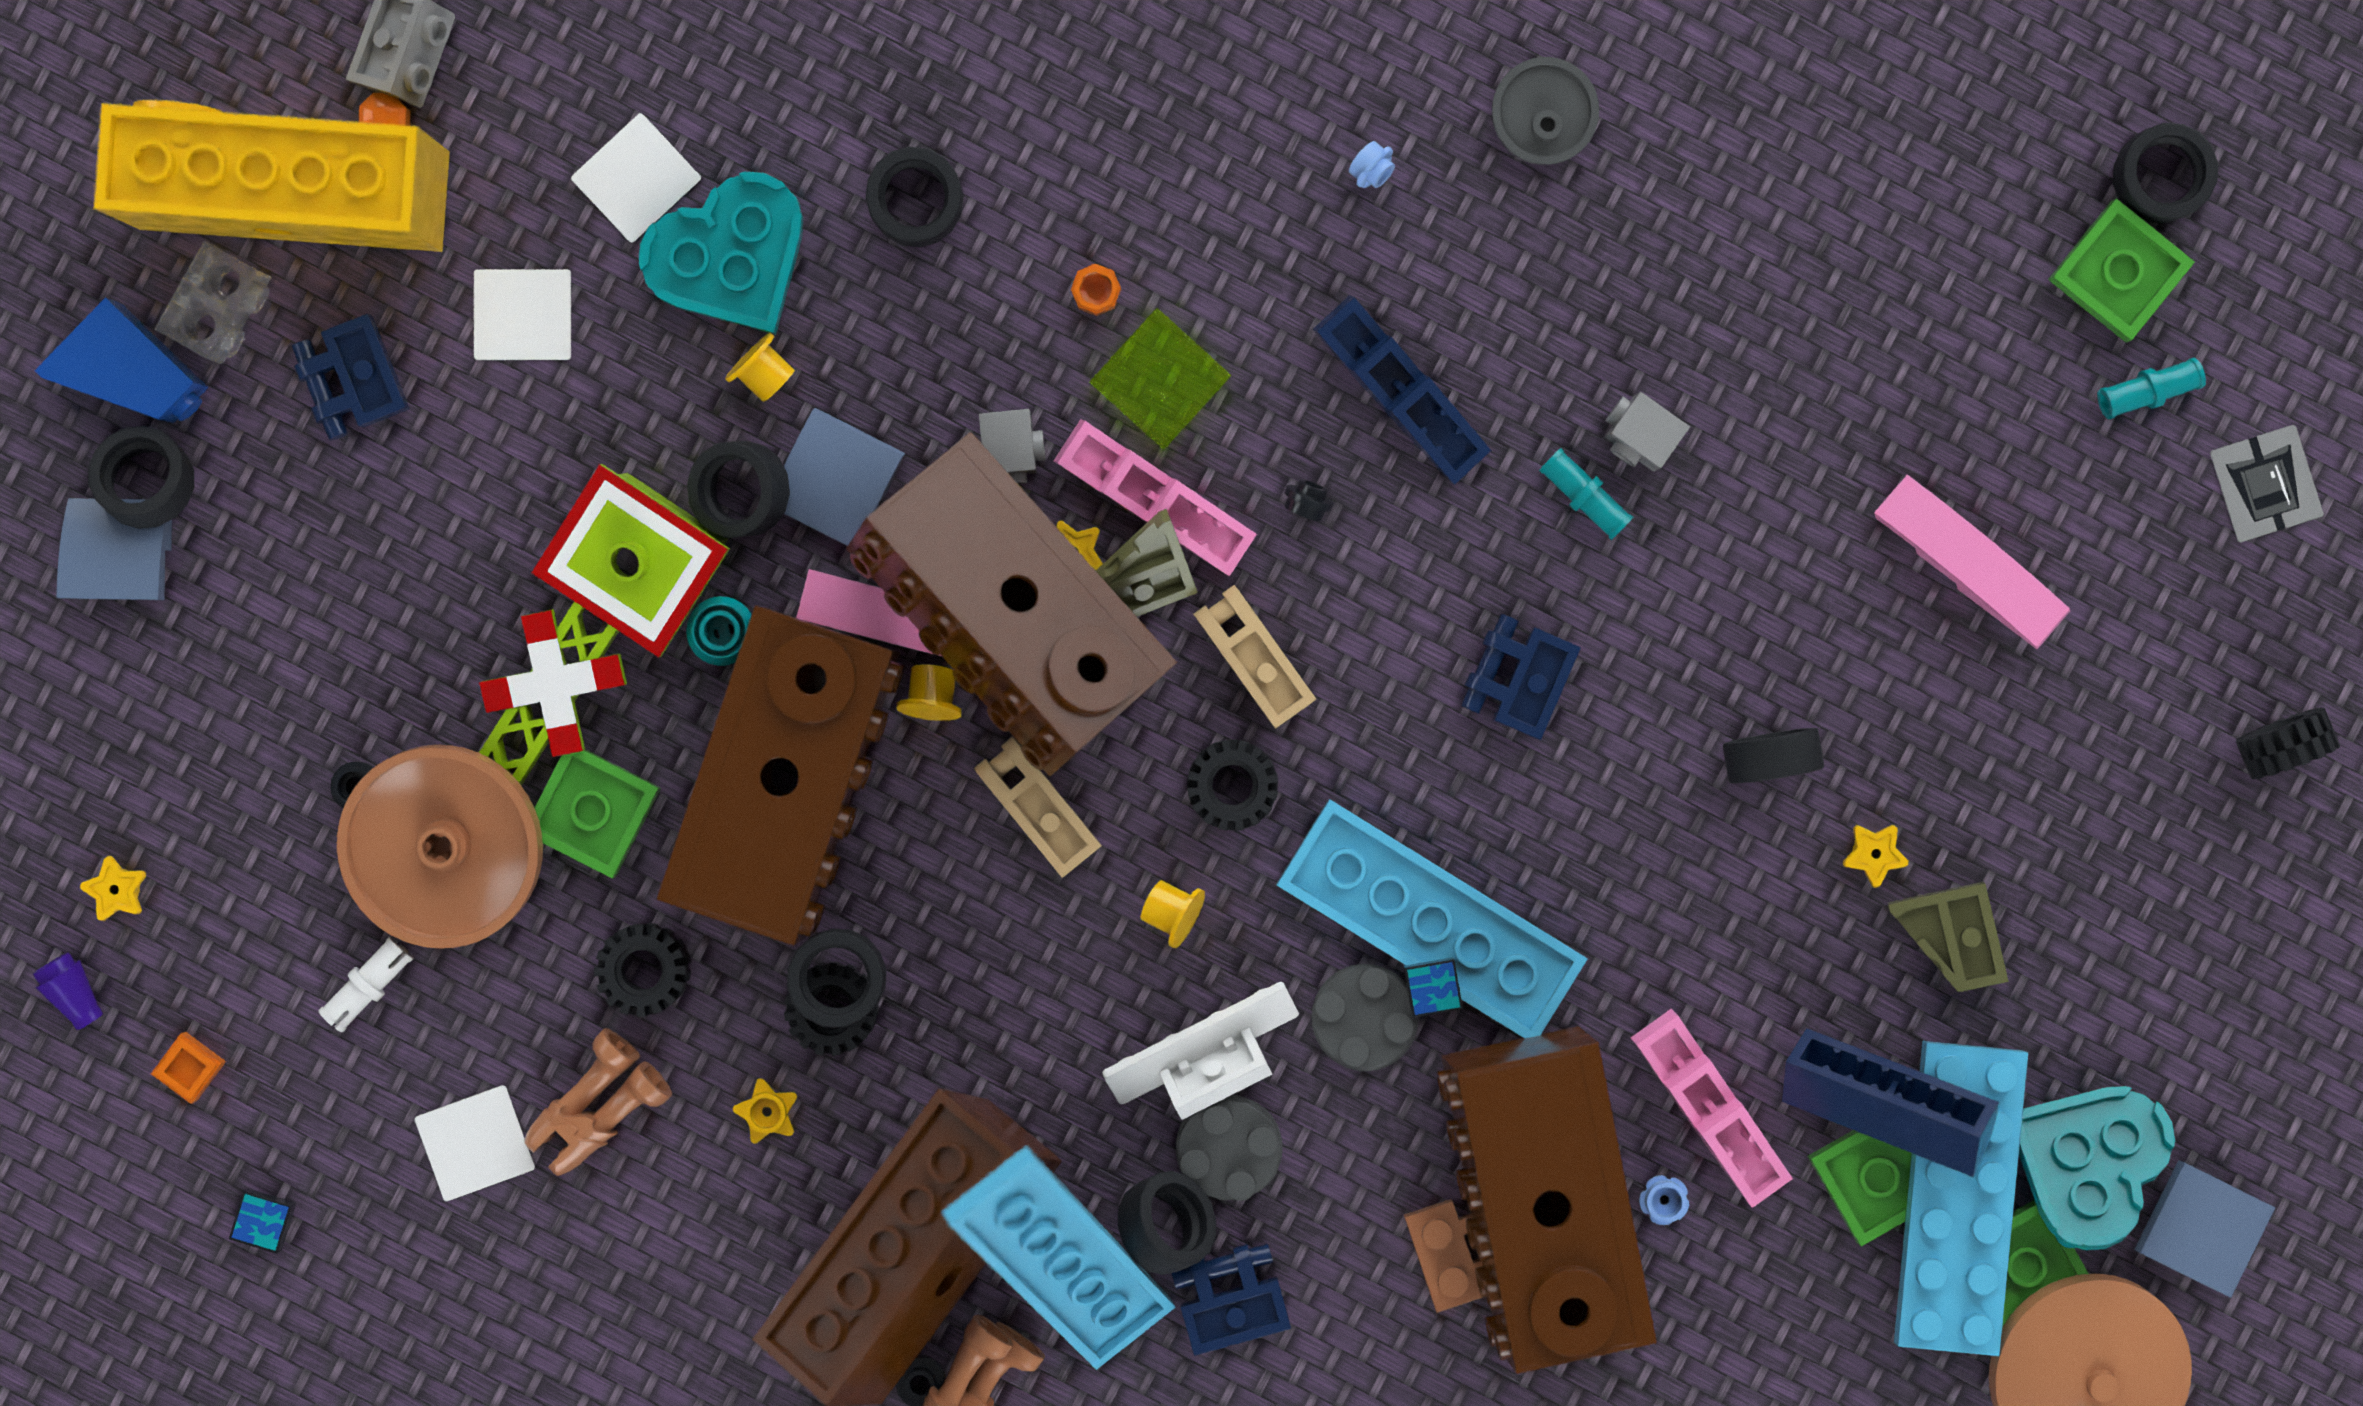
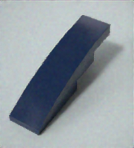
M1349 295L1313 328V331L1354 378L1451 483L1455 485L1492 451L1431 378L1419 370L1391 336L1385 334L1355 297Z

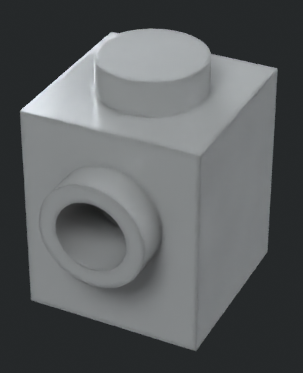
M1639 392L1630 401L1623 396L1614 406L1605 420L1612 426L1605 435V438L1613 443L1610 450L1618 458L1633 467L1640 462L1654 472L1662 468L1690 426L1644 393Z
M1030 409L979 414L983 446L1017 484L1027 483V474L1037 473L1036 461L1046 460L1043 430L1033 431Z

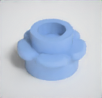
M1372 141L1357 154L1350 165L1349 173L1357 179L1356 184L1358 187L1367 188L1372 185L1374 188H1378L1387 181L1395 168V164L1391 162L1393 154L1391 147L1383 148L1376 141Z
M1664 1175L1655 1176L1646 1183V1190L1640 1194L1639 1204L1641 1210L1650 1215L1652 1222L1658 1225H1669L1671 1222L1683 1218L1689 1208V1201L1686 1197L1688 1190L1684 1183L1675 1177L1667 1179ZM1667 1195L1669 1197V1202L1667 1204H1661V1196Z

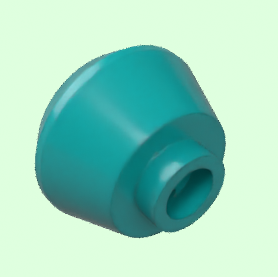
M718 596L704 600L695 607L687 622L686 635L690 648L697 657L712 665L725 666L736 663L752 615L744 604L730 597ZM729 625H732L734 628L733 634H731ZM716 630H718L719 638L717 637Z

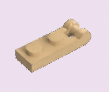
M1233 585L1222 593L1224 596L1222 600L1209 609L1206 605L1193 615L1276 729L1314 702L1316 698L1243 595ZM1236 614L1245 627L1231 637H1228L1220 625Z
M1012 736L1001 745L1003 748L1002 752L991 761L984 759L974 767V770L1063 878L1102 845L1043 772L1033 767L1026 760L1021 751L1022 746ZM1017 766L1025 778L1010 789L1002 777Z

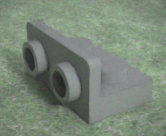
M374 0L345 80L359 87L396 97L412 106L421 108L432 85L433 77L455 20V14L431 0Z

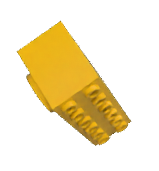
M164 100L135 101L133 106L102 104L94 209L139 230L443 252L450 151L419 127L224 113L207 106Z

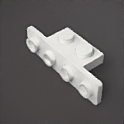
M1278 982L1268 988L1257 991L1252 996L1222 1011L1211 1014L1208 1018L1178 1033L1167 1036L1157 1044L1133 1056L1123 1058L1117 1064L1105 1069L1102 1074L1119 1104H1125L1165 1084L1173 1105L1183 1120L1272 1075L1255 1038L1298 1017L1299 1012L1284 983Z

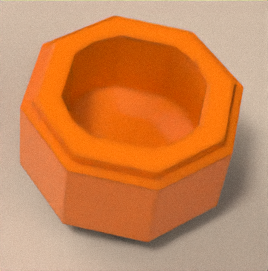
M372 93L359 105L360 123L410 126L411 111L396 97L384 93Z
M1095 263L1077 271L1071 287V293L1079 310L1099 316L1115 308L1121 293V286L1113 270Z

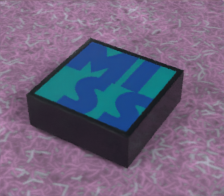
M1453 957L1403 966L1413 1018L1463 1009L1455 959Z
M250 1188L244 1190L229 1239L278 1254L282 1251L296 1203Z

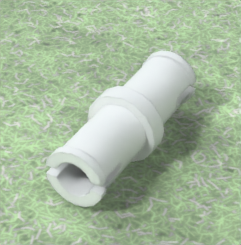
M389 936L386 942L360 969L354 967L348 973L350 980L324 1007L318 1010L320 1015L331 1026L334 1023L336 1024L334 1026L336 1030L344 1032L347 1029L346 1027L372 1000L378 1002L385 995L383 988L408 962L414 959L413 955L401 943L397 945L398 942L393 937Z

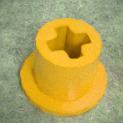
M771 332L761 338L734 365L725 377L728 383L738 377L762 402H765L774 395L795 371L769 345L774 338Z
M929 664L913 666L911 668L908 699L897 702V711L925 720L950 721L959 719L962 715V709L953 705L956 681L953 676V670Z
M1160 880L1153 887L1144 903L1140 916L1141 920L1169 934V946L1177 948L1186 939L1200 914L1205 899V891L1197 888L1190 895Z

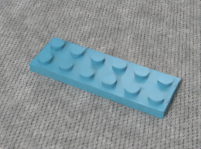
M1328 799L1276 883L1278 887L1405 965L1453 957L1455 959L1461 999L1523 1038L1540 1036L1588 959Z
M1922 1041L1919 1072L1998 1101L1999 1107L1991 1138L1974 1177L1912 1153L1894 1343L1898 1347L2000 1356L2028 1052Z
M1027 1146L1006 1160L999 1168L942 1211L949 1225L1096 1370L1176 1308L1167 1293L1132 1259L1130 1254Z

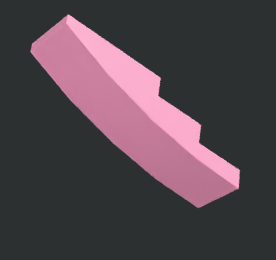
M1080 419L1053 461L1145 523L1152 519L1159 511L1167 509L1180 545L1228 576L1231 575L1257 535L1178 480L1171 478L1133 451L1123 447L1085 420Z
M1909 475L1905 476L1874 512L1877 520L1915 547L1917 555L1955 582L1960 592L2034 648L2038 649L2070 612V608L2024 567Z
M811 569L808 570L796 616L797 619L933 654L921 642L918 635L919 630L907 616L901 617L890 608L884 597L885 592L881 587Z
M1672 1009L1631 1037L1685 1117L1752 1208L1793 1179L1743 1104L1734 1096L1711 1060L1703 1053L1684 1023Z

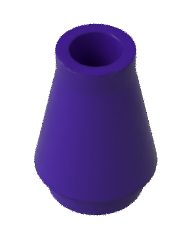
M69 952L55 958L32 974L38 982L35 988L73 1024L76 1030L82 1029L104 1014L97 1004L81 960L74 961Z

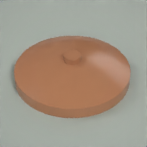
M426 745L400 752L384 760L359 781L348 797L340 817L337 832V855L341 875L351 897L360 910L379 928L413 945L440 949L466 946L491 936L510 922L525 906L532 895L541 871L543 840L540 822L529 796L520 783L505 768L492 759L467 748L452 745Z
M2081 1274L2066 1277L2052 1282L2030 1295L2015 1309L2003 1325L2000 1356H1991L1989 1389L1993 1406H2185L2192 1376L2190 1348L2184 1331L2173 1313L2153 1294L2140 1285L2121 1277L2106 1274Z

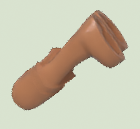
M604 1028L592 1043L597 1059L591 1068L561 1099L553 1100L548 1108L542 1111L527 1131L524 1139L525 1145L533 1153L544 1143L550 1141L555 1136V1132L569 1144L568 1147L565 1146L559 1152L557 1158L548 1166L553 1174L557 1176L575 1169L594 1151L607 1145V1140L618 1134V1131L613 1128L641 1104L659 1107L672 1096V1091L662 1075L649 1062L643 1061L632 1071L623 1085L596 1112L584 1111L617 1077L628 1070L640 1058L639 1052L633 1045L608 1028Z
M974 1315L964 1330L963 1341L943 1385L939 1390L932 1386L922 1406H993L994 1400L990 1397L991 1392L1009 1368L1014 1367L1021 1371H1035L1044 1360L1045 1355L1034 1343L1007 1325L1000 1322L994 1324L982 1315Z

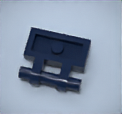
M367 313L322 331L321 335L328 351L316 355L310 339L297 342L291 346L298 362L294 368L300 382L305 381L315 404L311 408L316 423L323 424L329 441L339 439L348 434L341 417L347 412L352 411L358 426L364 428L410 409L372 315ZM333 369H336L345 392L337 397H333L324 375Z
M1500 614L1494 630H1488L1482 644L1486 646V649L1476 672H1470L1464 686L1468 690L1461 707L1479 714L1486 697L1494 698L1500 701L1493 718L1494 721L1541 740L1581 647L1535 627L1532 628L1526 644H1521L1512 640L1519 621ZM1504 655L1518 660L1507 687L1494 681Z
M1247 1244L1233 1248L1234 1253L1207 1261L1203 1258L1192 1266L1171 1273L1176 1290L1195 1285L1197 1289L1198 1299L1180 1304L1194 1356L1291 1329L1278 1278L1273 1277L1258 1282L1254 1268L1273 1263L1268 1244L1250 1249ZM1235 1273L1240 1274L1243 1286L1214 1294L1211 1280Z

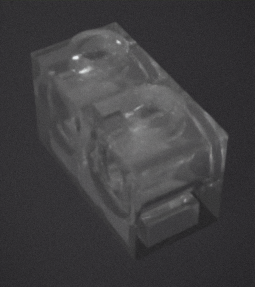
M204 240L157 323L155 330L206 359L223 364L226 357H233L241 347L245 337V332L242 329L251 313H258L264 306L270 292L267 284L271 276ZM231 271H237L240 278L238 289L233 294L224 296L221 290L223 277ZM211 315L215 323L214 331L207 339L200 340L196 333L197 324L202 317Z

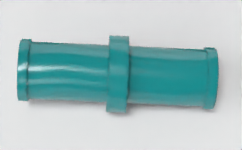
M2194 357L2158 371L2149 368L2140 371L2135 379L2098 390V404L2103 415L2108 420L2144 406L2154 409L2163 406L2168 398L2205 387V372L2201 363Z
M1562 448L1539 469L1541 474L1550 479L1572 501L1569 506L1575 512L1578 509L1584 512L1608 535L1610 540L1634 518L1601 488L1604 483L1597 476L1592 479L1564 453Z

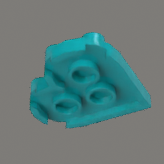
M741 172L738 176L726 179L718 188H713L703 208H678V211L665 214L659 221L653 222L648 227L640 243L639 267L643 272L646 284L659 299L682 310L767 333L771 332L776 335L802 240L804 219L799 200L782 181L766 173Z
M2105 1087L2023 1108L2019 1157L2040 1216L2049 1231L2055 1235L2057 1241L2066 1248L2099 1250L2107 1249L2123 1241L2137 1225L2140 1211L2143 1208L2144 1200L2141 1186L2154 1180L2169 1163L2171 1151L2175 1145L2173 1123L2159 1102L2153 1103L2144 1094L2130 1091L2131 1087Z

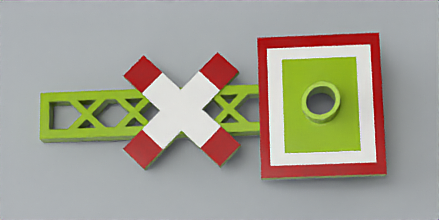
M599 464L531 572L574 602L559 626H557L554 609L521 616L532 664L530 672L479 682L486 713L506 709L479 753L490 759L494 756V761L505 768L510 774V769L517 767L512 776L522 786L548 743L550 744L552 757L584 751L585 746L575 700L579 694L627 684L621 654L604 656L619 631L657 657H661L730 550V548L725 546L728 539L709 532L694 516L629 473L617 474L605 465ZM622 548L632 550L639 560V568L635 575H627L618 567L617 556ZM585 609L608 623L603 632L591 635L586 634L582 616ZM573 630L575 638L567 639V637ZM596 642L595 646L590 651L589 643ZM577 646L580 661L566 664L563 648ZM540 702L543 717L534 719L531 704ZM520 713L521 721L514 723ZM543 726L539 734H537L536 727ZM524 730L528 748L526 755L522 758L508 760L503 742L504 737L509 732Z

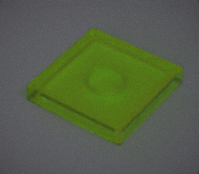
M1156 308L1089 383L1164 451L1232 375L1162 311Z

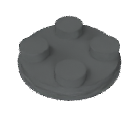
M1554 57L1529 59L1512 68L1499 83L1492 101L1493 126L1501 143L1512 155L1537 165L1558 164L1576 156L1593 137L1599 120L1598 97L1589 78L1575 65Z
M1357 964L1337 971L1324 982L1313 1003L1312 1027L1318 1044L1333 1061L1343 1067L1356 1071L1379 1070L1395 1063L1408 1051L1418 1029L1419 1017H1412L1405 981L1389 969L1378 965Z
M1230 1095L1185 1118L1180 1125L1176 1138V1157L1183 1175H1187L1201 1186L1207 1196L1221 1200L1244 1201L1249 1199L1270 1183L1278 1171L1282 1159V1136L1272 1115L1259 1103L1237 1095Z

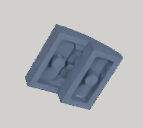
M814 408L784 465L788 474L790 489L789 500L784 514L848 546L866 517L874 512L885 498L905 453Z
M68 498L59 547L56 598L165 600V551L172 550V520L158 527L138 529L121 524L95 499ZM121 499L126 503L145 501L140 499Z
M2178 1160L2134 1250L2231 1298L2275 1207Z

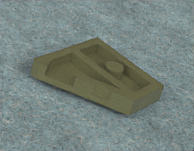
M1167 509L1159 511L1096 570L1136 617L1198 593Z
M1984 881L1887 902L1891 914L1905 928L1958 993L2009 982Z

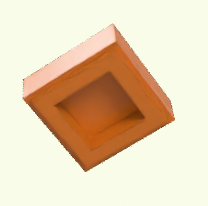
M183 1032L157 1064L151 1075L192 1104L197 1102L226 1061L193 1036Z

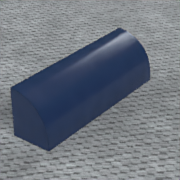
M1807 1028L1788 1057L1785 1065L1782 1102L1971 1177H1974L1995 1125L1999 1107L1998 1101Z

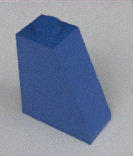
M106 297L34 370L41 378L170 423H175L177 420L184 421L200 407L202 403L200 396L208 389V386L122 303Z

